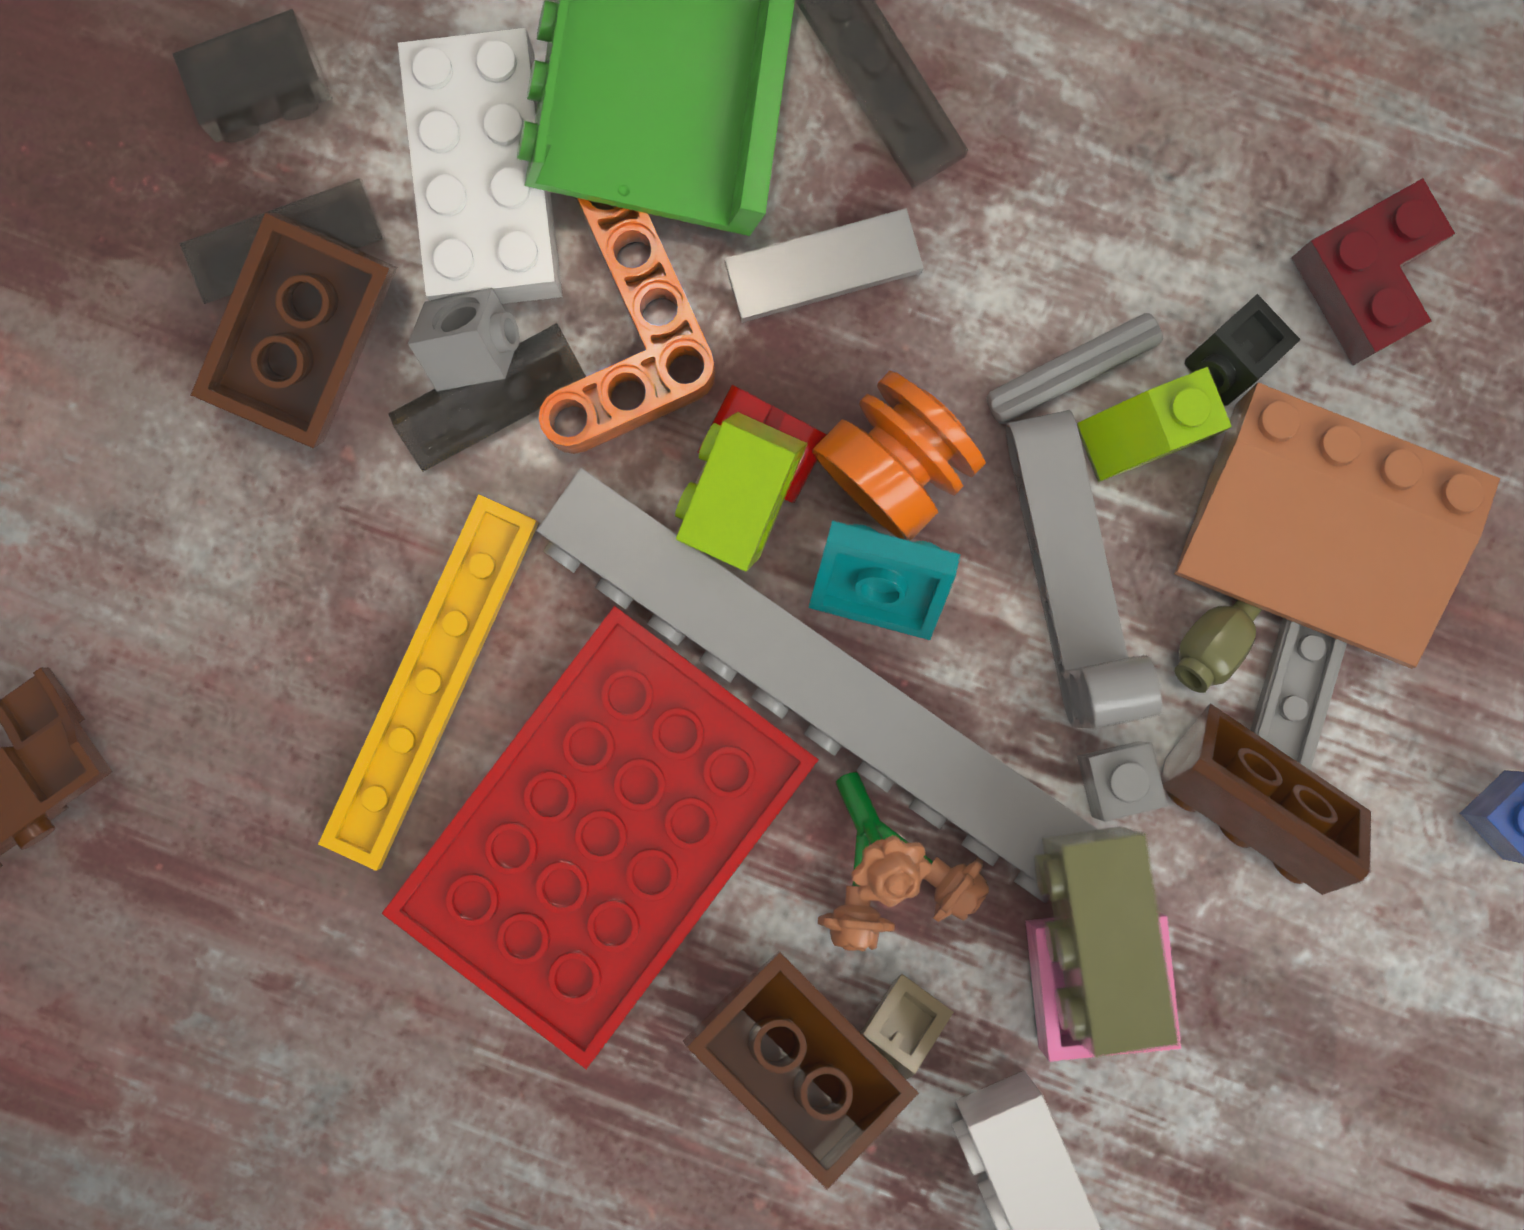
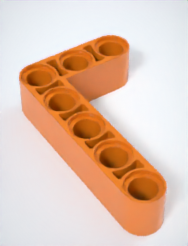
M580 198L576 199L645 351L558 389L546 397L539 412L541 430L556 448L572 454L585 452L701 399L708 394L715 379V367L711 350L648 213L621 207L611 210H600L591 204L592 201ZM632 242L643 243L651 250L647 262L636 268L625 267L617 261L621 248ZM659 298L668 299L677 306V314L674 319L662 326L651 325L643 318V312L647 304ZM692 355L701 360L704 370L699 379L693 383L682 384L674 381L669 376V367L679 356ZM625 381H636L646 389L645 398L641 405L628 411L620 410L613 406L611 399L616 386ZM572 406L586 411V426L579 434L565 437L556 433L554 427L555 418L560 411Z

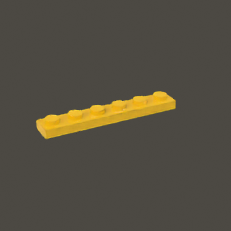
M478 494L318 845L375 871L382 868L538 527L539 522Z

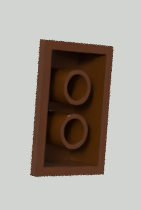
M1211 703L1166 757L1161 780L1163 788L1171 800L1182 809L1189 812L1198 811L1219 825L1222 833L1234 844L1242 848L1251 847L1271 860L1278 872L1289 881L1296 884L1305 883L1323 895L1360 883L1369 875L1371 811Z
M777 952L729 993L683 1040L685 1046L826 1190L836 1182L919 1094L781 952Z

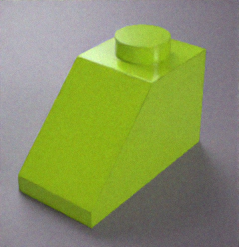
M1208 367L1149 389L1077 423L1079 435L1098 482L1214 438L1232 427Z

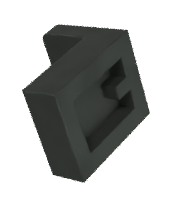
M1256 294L1185 359V365L1192 373L1208 367L1223 405L1228 406L1258 381L1301 339Z

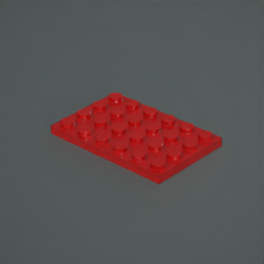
M614 606L381 914L580 1066L587 1069L819 759Z

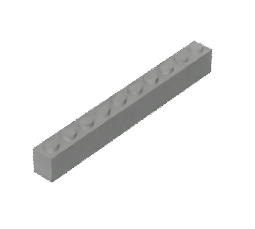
M579 469L536 530L549 540V543L543 550L547 555L573 573L581 563L602 577L595 586L597 590L624 609H627L634 599L654 613L647 625L677 646L685 636L706 650L699 660L701 663L729 682L732 681L737 672L758 686L751 698L781 719L791 709L811 723L804 735L834 756L842 746L863 760L856 771L887 793L894 783L915 796V799L909 806L911 810L938 829H941L948 819L968 833L961 845L991 866H994L999 857H1002L1018 868L1020 873L1014 882L1045 904L1050 897L1049 894H1040L1034 865V856L1044 854L1042 838L1098 830L710 557L691 546L675 540L677 534L584 469Z

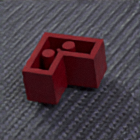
M1423 178L1316 237L1291 257L1352 365L1361 362L1431 322L1429 315L1401 267L1433 250L1455 235V232Z

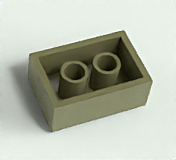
M1118 826L1042 838L1044 854L1034 856V865L1040 894H1049L1053 907L1055 921L1045 922V937L1051 962L1059 961L1063 971L1065 988L1055 989L1056 1007L1061 1028L1063 1030L1069 1029L1072 1039L1078 1040L1095 1058L1179 1045L1146 834Z

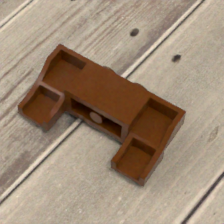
M40 667L33 672L35 676L0 699V723L13 745L0 748V856L15 845L24 850L47 837L55 830L51 820L69 808L66 804L112 773L108 764L79 724L85 720L50 668Z

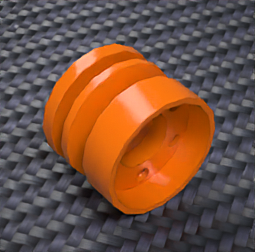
M889 370L877 384L882 397L889 406L869 394H866L859 403L864 415L873 427L872 431L868 434L858 426L842 419L818 443L812 453L834 481L865 512L895 537L911 541L938 513L930 495L923 487L930 482L937 488L955 496L962 489L963 484L951 466L961 473L973 477L986 462L982 453L966 434L967 432L963 425L944 404L926 390L918 388L899 373Z

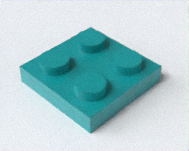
M832 520L808 608L931 640L956 577L960 554L942 550L930 542H912L878 533L866 525H848Z

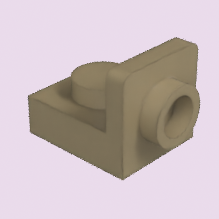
M901 974L892 982L860 1033L907 1080L916 1074L954 1012L905 975Z

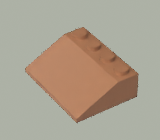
M1258 382L1235 405L1230 419L1232 427L1225 432L1174 575L1413 669L1417 667L1481 538L1500 478Z

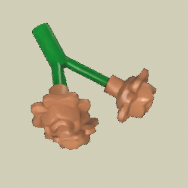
M850 772L837 779L835 784L857 833L854 870L851 874L853 883L852 886L846 885L845 904L838 906L833 910V913H827L818 917V924L830 929L831 940L835 946L843 947V949L848 951L860 950L863 952L868 947L871 950L876 949L879 933L895 931V923L881 918V914L870 906L871 900L880 901L887 907H893L906 898L917 896L920 892V884L923 878L936 888L934 899L937 904L933 919L937 922L944 920L950 914L963 921L968 918L969 914L975 913L989 893L987 881L980 874L983 867L982 859L977 857L968 866L963 863L952 868L937 856L932 861L925 855V848L921 843H909L880 821L858 772Z

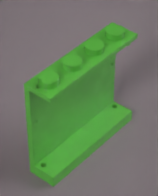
M544 0L538 24L537 40L548 42L545 62L534 60L527 91V100L538 102L535 123L524 121L517 152V159L528 161L524 186L750 236L766 214L795 0H554V2Z

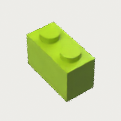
M739 412L724 420L722 426L713 423L705 436L698 456L699 459L707 462L698 484L689 482L675 511V517L683 520L675 540L746 572L762 554L808 443Z

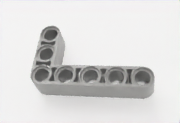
M1071 410L1007 423L1006 437L1062 699L1071 726L1074 728L1096 729L1161 715L1162 696L1160 684L1151 658L1148 655L1128 657L1080 435Z

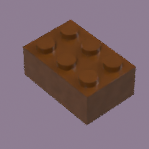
M265 213L197 377L191 396L314 449L326 439L398 267L283 215Z

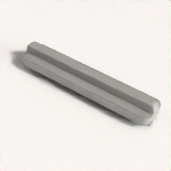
M1144 313L990 391L986 397L989 410L999 424H1005L1158 346L1163 340L1161 329L1150 313Z

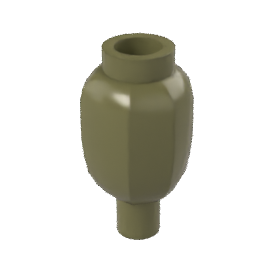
M1237 600L1233 606H1218L1209 609L1186 633L1180 643L1178 650L1180 662L1174 669L1180 682L1198 693H1205L1210 686L1227 682L1246 659L1255 643L1256 627L1253 621L1262 609Z

